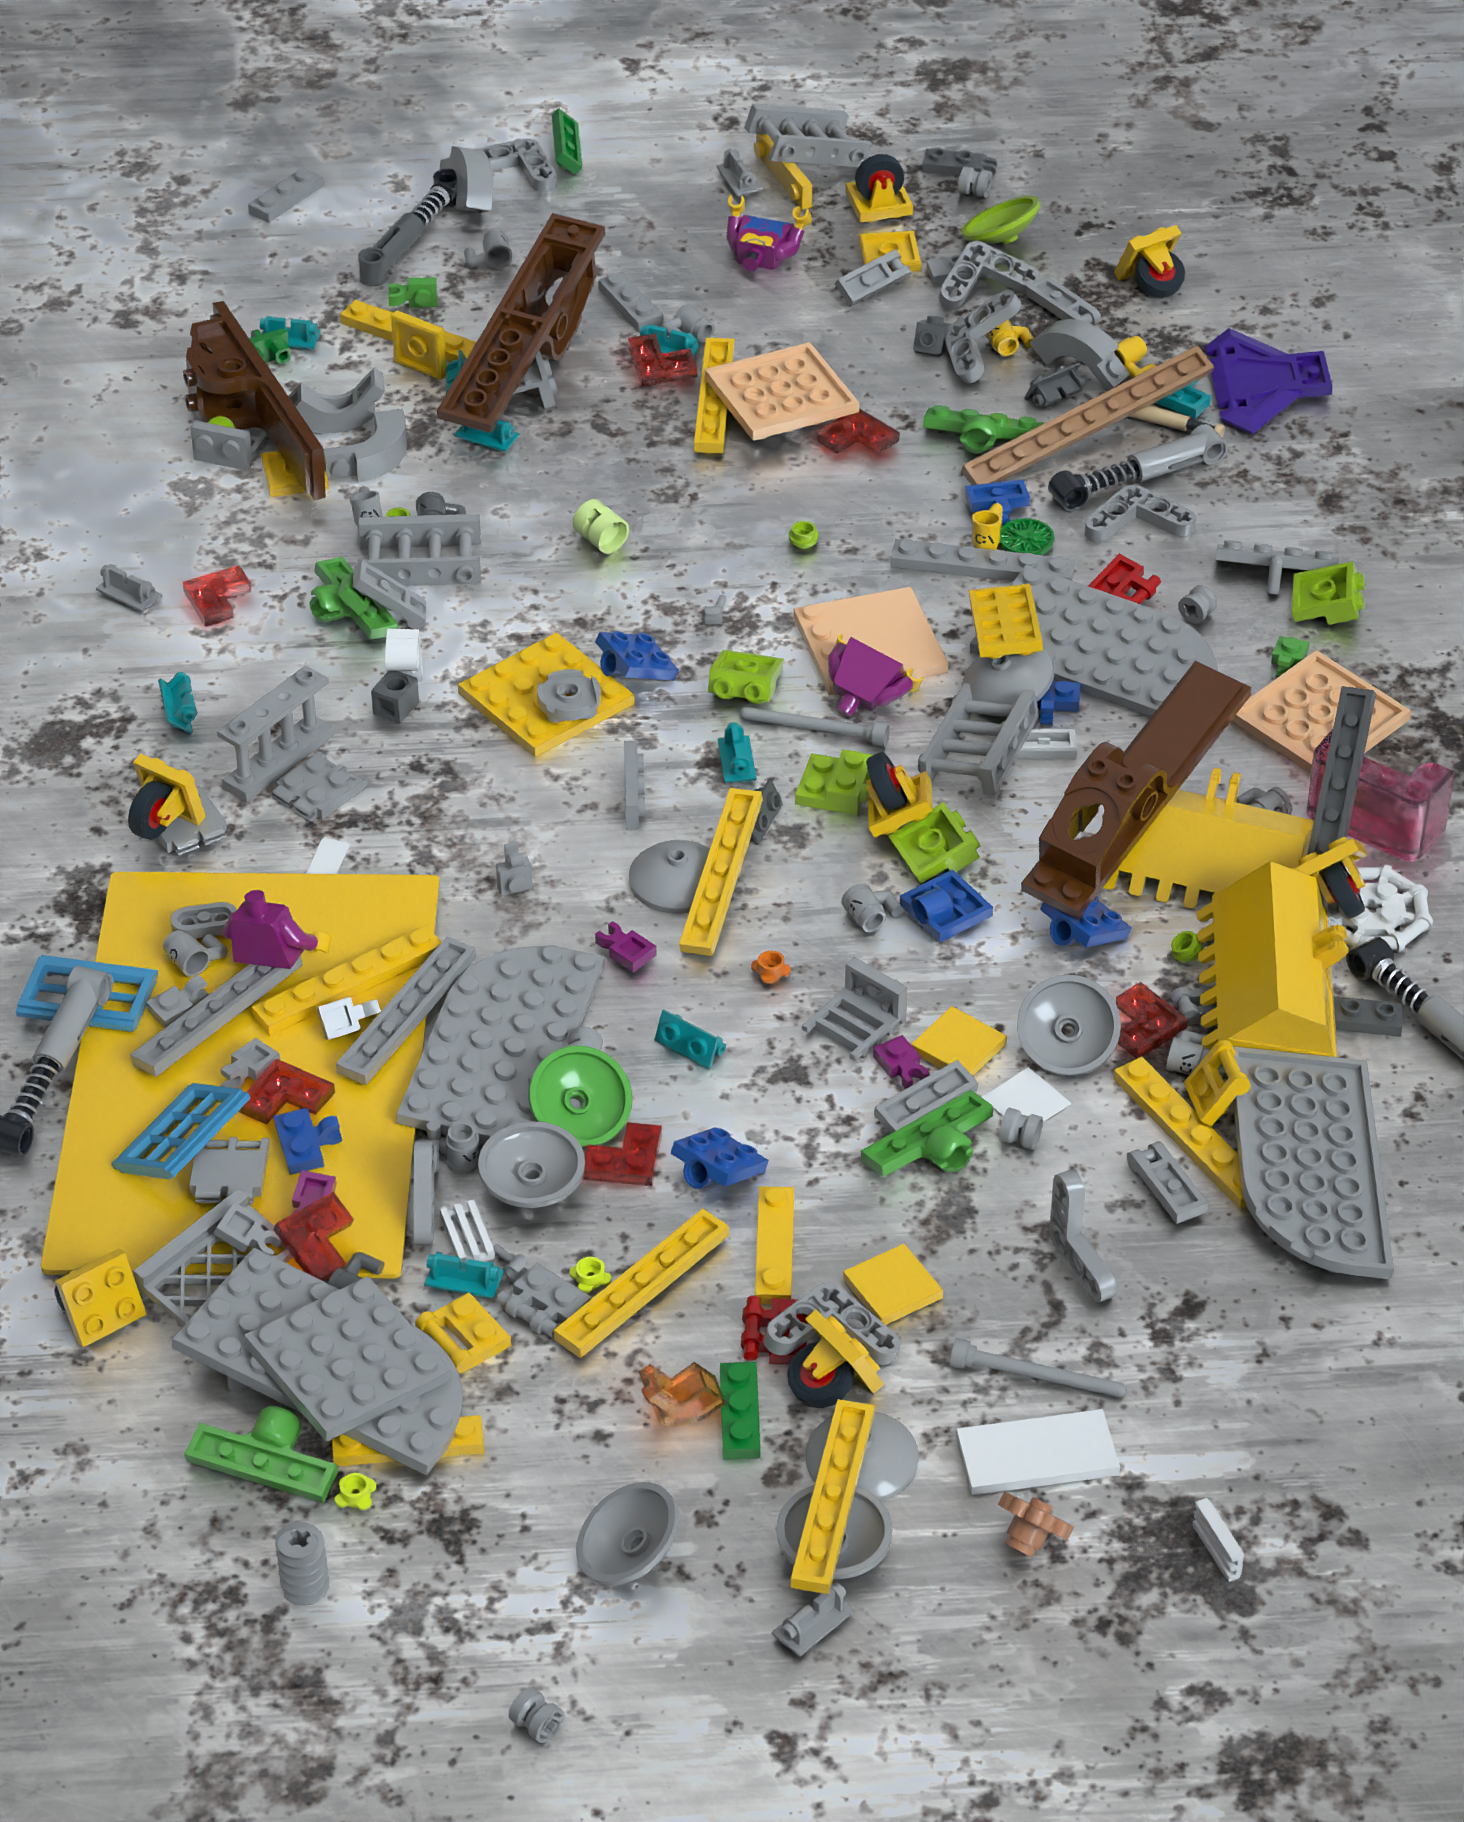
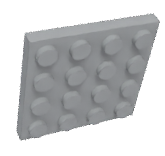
M369 1276L244 1334V1346L326 1442L451 1381L452 1370Z

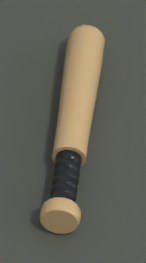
M1152 405L1128 416L1185 432L1187 430L1193 431L1196 427L1207 424L1197 420L1194 421L1189 416ZM1207 424L1223 438L1225 432L1224 425L1217 424L1214 426Z

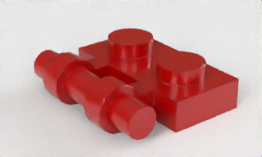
M1119 553L1088 586L1142 604L1145 600L1151 599L1156 594V588L1161 584V580L1157 575H1152L1146 580L1142 577L1144 575V566ZM1131 588L1136 590L1132 597L1126 595Z
M753 1295L747 1298V1304L742 1311L745 1331L741 1334L740 1343L746 1360L754 1361L758 1358V1352L769 1353V1364L789 1365L795 1354L807 1345L806 1341L788 1355H777L765 1347L763 1342L764 1335L760 1333V1327H768L771 1320L799 1299L772 1298V1310L761 1307L760 1297ZM807 1314L796 1315L799 1321L808 1324L806 1321ZM788 1328L787 1333L783 1336L788 1338L791 1330Z

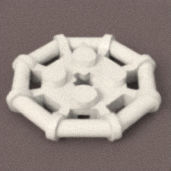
M1385 864L1384 867H1357L1363 880H1379V882L1365 883L1366 886L1360 889L1361 892L1359 894L1364 903L1365 911L1354 918L1349 919L1338 903H1327L1320 890L1323 906H1326L1329 928L1338 924L1343 927L1345 926V929L1347 925L1354 929L1353 933L1346 929L1347 938L1344 942H1346L1347 946L1351 947L1350 950L1377 936L1383 938L1394 952L1404 951L1405 945L1422 932L1429 931L1433 924V919L1429 915L1426 898L1428 890L1424 885H1417L1394 871L1391 865ZM1397 888L1405 893L1399 894ZM1414 905L1415 914L1406 913L1405 907ZM1328 907L1336 908L1337 913L1331 914ZM1368 908L1375 909L1376 912H1369ZM1398 926L1399 929L1402 927H1406L1402 932H1396L1394 930Z

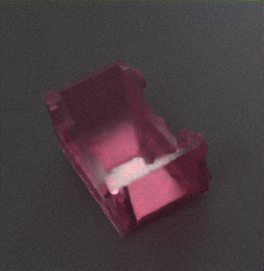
M1333 729L1320 742L1313 753L1306 808L1307 815L1312 820L1315 819ZM1363 757L1348 836L1401 860L1415 861L1420 859L1446 830L1455 771L1437 763H1427L1418 767L1409 777Z

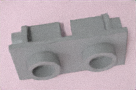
M727 149L724 152L723 164L716 165V168L736 196L749 195L753 192L761 191L762 187L755 179L754 173L740 159L739 152L736 149Z
M113 564L104 565L100 571L104 582L96 587V591L142 613L162 597L161 593L155 591L151 582L144 581L133 575L127 578V573L118 569Z
M840 1583L831 1585L829 1594L819 1593L790 1618L787 1617L779 1627L772 1631V1635L796 1655L802 1656L854 1613V1609L844 1602L843 1597L846 1595L844 1587Z

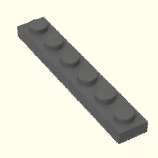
M1341 687L1307 855L1314 852L1317 855L1323 854L1330 850L1329 844L1348 836L1376 698L1374 690Z

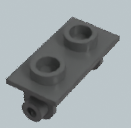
M1078 362L1069 367L1063 365L1048 376H1037L1030 382V388L1024 398L1027 400L1033 397V402L1037 407H1046L1061 400L1062 396L1058 390L1061 391L1065 398L1081 392L1083 387L1086 386V382L1082 376H1078L1076 373L1080 363Z
M768 779L764 787L753 790L761 791L763 797L752 832V838L756 845H759L783 805L781 796L777 792L772 779Z

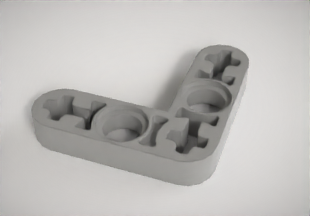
M526 138L474 149L482 151L487 155L492 171L520 166L531 186L536 191L549 192L557 186L556 171L536 140Z
M972 241L966 245L944 281L939 294V302L943 307L950 310L960 308L981 274L1023 294H1026L1028 285L1040 279V274L1036 268L983 242ZM979 253L980 255L977 256L974 264L971 263L972 255ZM1003 263L1009 270L1001 272L996 270L994 265ZM1013 270L1017 271L1014 277L1012 276ZM959 271H967L972 277L964 280L957 273ZM1026 277L1030 278L1027 282L1023 281ZM954 287H957V295H954L953 298L949 297L948 295L953 292Z
M1012 290L1000 292L948 327L945 340L955 372L964 383H973L984 373V364L976 340L1013 317L1020 310L1021 301Z
M1128 485L1119 490L1089 515L1085 521L1086 538L1093 542H1105L1135 517L1175 536H1190L1195 532L1196 515L1191 510L1141 486ZM1153 509H1160V510H1163L1164 512H1154V511H1151V510H1153ZM1110 512H1119V513H1122V514H1121V515H1113V514H1110Z
M420 1139L414 1143V1245H433L434 1173L439 1170L438 1139Z
M1070 1169L1056 1174L1053 1178L1050 1235L1060 1255L1092 1299L1099 1303L1116 1296V1282L1108 1267L1082 1233L1085 1189L1079 1174L1074 1169Z
M829 1282L819 1284L771 1320L763 1339L765 1347L774 1354L788 1355L816 1334L809 1324L799 1321L796 1315H810L817 1309L826 1319L830 1315L835 1317L846 1329L845 1332L852 1339L855 1337L869 1352L868 1355L878 1365L893 1363L901 1344L895 1332L845 1290ZM857 1319L864 1325V1328H853L846 1320ZM788 1328H789L791 1331H790L789 1336H788V1338H787V1337H785V1336H783V1335H784L785 1333H787V1330H788Z

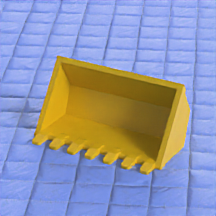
M1213 768L1206 796L1178 789L1103 888L1113 890L1116 886L1119 871L1132 873L1129 887L1131 895L1141 896L1146 877L1160 880L1156 900L1168 902L1173 884L1187 886L1183 906L1195 909L1201 890L1214 892L1215 894L1270 861L1291 869L1300 866L1298 860L1308 854L1314 820L1236 803L1241 781V774L1236 772L1230 778L1227 798L1216 797L1222 774L1221 769Z
M1270 861L1226 889H1222L1212 895V902L1197 911V920L1200 922L1213 918V923L1198 932V941L1204 943L1214 939L1212 945L1199 952L1198 961L1205 964L1215 960L1213 966L1199 974V982L1202 985H1206L1216 981V986L1200 995V1004L1208 1006L1217 1002L1216 1008L1202 1015L1201 1025L1204 1028H1208L1218 1024V1029L1202 1038V1045L1207 1049H1211L1217 1042L1227 1040L1236 1047L1338 1057L1332 965L1345 958L1347 953H1349L1346 942H1344L1347 938V931L1345 926L1343 927L1338 924L1329 928L1326 906H1323L1315 877Z

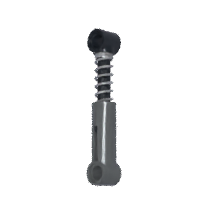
M441 169L435 172L430 191L414 206L412 211L403 214L373 247L359 252V275L362 284L371 287L384 284L387 281V272L424 233V226L428 225V221H432L433 216H436L438 211L442 210V207L456 205L457 176L453 169Z

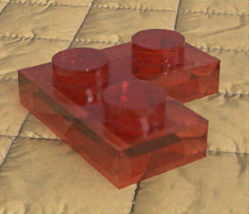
M656 333L628 338V349L642 387L698 377V368L691 349L662 353Z
M859 408V413L840 417L817 431L816 441L836 454H839L856 442H860L880 454L899 442L900 432Z
M240 565L182 582L183 592L205 627L233 619V608L227 599L252 592L251 582Z
M1142 982L1116 997L1115 1003L1117 1008L1132 1020L1121 1027L1117 1044L1136 1059L1143 1057L1179 1034L1180 1031L1187 1029L1188 1018Z
M276 1058L247 1090L251 1098L238 1112L264 1124H268L286 1103L300 1109L308 1108L310 1113L316 1115L335 1094V1086L330 1081Z
M627 1122L622 1148L587 1145L585 1171L582 1179L653 1186L662 1138V1125Z
M332 1192L277 1222L273 1230L305 1273L325 1281L331 1277L335 1270L346 1266V1262L328 1238L350 1227L354 1219L337 1195Z

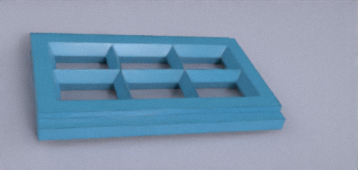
M41 955L38 958L17 1004V1017L52 1021L60 1004L36 1001L35 998L39 991L63 994L65 997L67 986L43 983L46 974L69 977L73 968L78 965L110 973L113 983L140 986L136 995L111 992L108 1001L132 1004L128 1013L102 1009L103 1006H98L88 1026L131 1032L137 1029L147 1006L146 1002L150 999L156 985L158 970Z
M192 1083L111 1164L114 1169L120 1170L121 1173L170 1180L179 1173L251 1097L248 1092H243L242 1089ZM198 1100H202L190 1114L186 1113ZM217 1102L221 1103L209 1116H204ZM177 1122L180 1123L167 1137L164 1136ZM195 1125H199L187 1139H182ZM154 1145L158 1146L146 1159H141ZM172 1148H177L164 1162H159Z

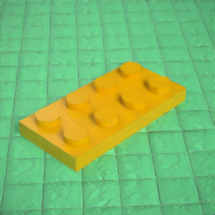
M1031 584L969 590V600L980 657L997 659L1003 655L1019 654L1026 656L1043 651L1042 636Z

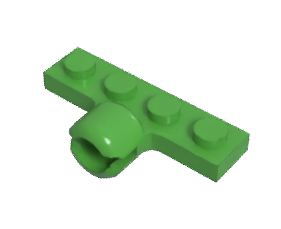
M936 405L933 408L929 407L924 415L923 428L962 433L960 441L964 448L969 452L981 454L989 451L998 438L1015 439L1044 423L1037 422L1032 417L1013 419L1008 418L1007 415L1002 413L983 415L973 409H964L960 412L950 410L947 406Z
M343 557L317 561L315 563L314 572L325 584L315 587L310 592L311 595L316 596L312 597L309 605L311 613L317 621L326 623L341 620L345 616L351 617L370 640L386 637L387 629H398L399 624L391 614L372 598L368 609L360 615L342 602L338 596L342 579L350 572L354 573L352 567Z
M969 1090L862 1149V1162L882 1177L921 1157L929 1159L944 1172H958L966 1167L973 1155V1149L970 1146L972 1140L963 1133L993 1117V1106L975 1092Z
M268 1406L261 1410L252 1431L247 1435H239L199 1422L184 1453L187 1462L321 1503L325 1502L339 1472L337 1464L293 1450L302 1431L299 1418L292 1412L277 1406Z

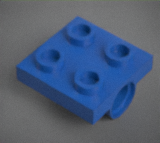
M614 631L613 633L599 632L595 643L603 651L600 666L604 675L625 678L675 680L679 669L670 660V656L663 652L655 643V639L646 633L625 634L620 631Z
M953 869L900 895V905L939 943L993 916V906Z
M1098 896L1094 898L1079 919L1044 902L1040 907V910L1052 919L1049 928L1050 936L1055 944L1059 946L1080 943L1087 948L1128 938L1132 929L1131 926L1122 920V916L1119 913L1110 910L1100 902Z
M715 1127L674 1141L670 1152L671 1155L685 1162L684 1178L691 1187L701 1189L715 1183L726 1187L765 1172L769 1161L758 1154L754 1147L738 1142L730 1137L729 1132Z

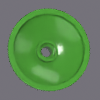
M569 1046L552 1052L538 1065L529 1085V1105L535 1121L557 1125L571 1133L578 1140L582 1148H592L610 1141L625 1126L632 1109V1089L626 1073L611 1056L588 1046ZM570 1099H577L581 1107L574 1108L570 1104Z

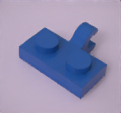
M1023 479L965 486V497L971 513L989 510L995 503L1001 504L1003 508L1002 526L1010 521L1009 513H1011V509L1030 506V495Z
M1052 681L1048 691L1037 701L1038 710H1041L1040 724L1053 725L1054 711L1079 712L1080 683Z
M308 1108L273 1116L290 1175L300 1173L301 1170L308 1171L324 1167L319 1146L334 1145L342 1141L337 1116L326 1117L315 1127H313Z

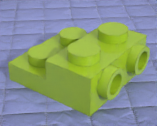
M1351 561L1294 574L1292 615L1295 622L1312 620L1321 616L1326 617L1328 625L1358 619L1359 611L1365 609L1364 598L1361 593L1366 588L1363 573H1357L1354 562Z
M722 650L709 671L708 693H714L717 697L723 699L741 697L747 698V701L751 703L769 702L776 690V680L783 670L784 658Z
M842 749L840 757L836 758L811 753L795 793V804L857 816L862 803L867 804L870 795L866 788L868 786L866 781L870 779L866 761L872 754Z
M944 802L934 807L933 811L924 819L912 821L888 836L920 885L947 868L949 871L953 869L955 872H958L980 858L976 849L981 847L977 838L971 830L965 833L963 828L966 827V824L957 810L951 812Z

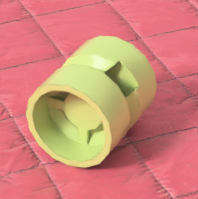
M597 499L586 501L574 515V530L603 553L610 554L617 551L625 543L629 535L628 523Z

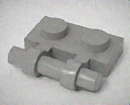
M536 1262L513 1283V1293L515 1295L512 1296L508 1292L502 1291L497 1296L496 1302L505 1308V1313L515 1319L520 1317L528 1322L530 1328L538 1334L545 1333L554 1338V1329L559 1326L556 1322L558 1321L562 1324L590 1301L592 1297ZM533 1305L534 1307L539 1309V1311L534 1310L533 1308H531V1306Z

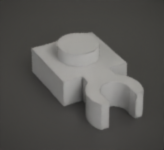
M236 1202L232 1203L214 1232L215 1236L245 1253L248 1246H251L273 1256L274 1251L268 1248L265 1243H271L278 1248L283 1240L282 1235L278 1232L261 1229L265 1220Z

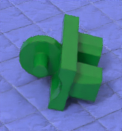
M285 328L261 334L258 329L251 331V338L249 339L266 363L274 360L280 364L290 361L288 332Z

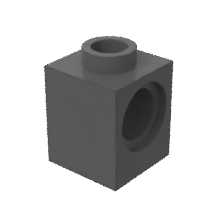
M388 671L371 690L373 714L400 724L419 702L418 678L399 671Z

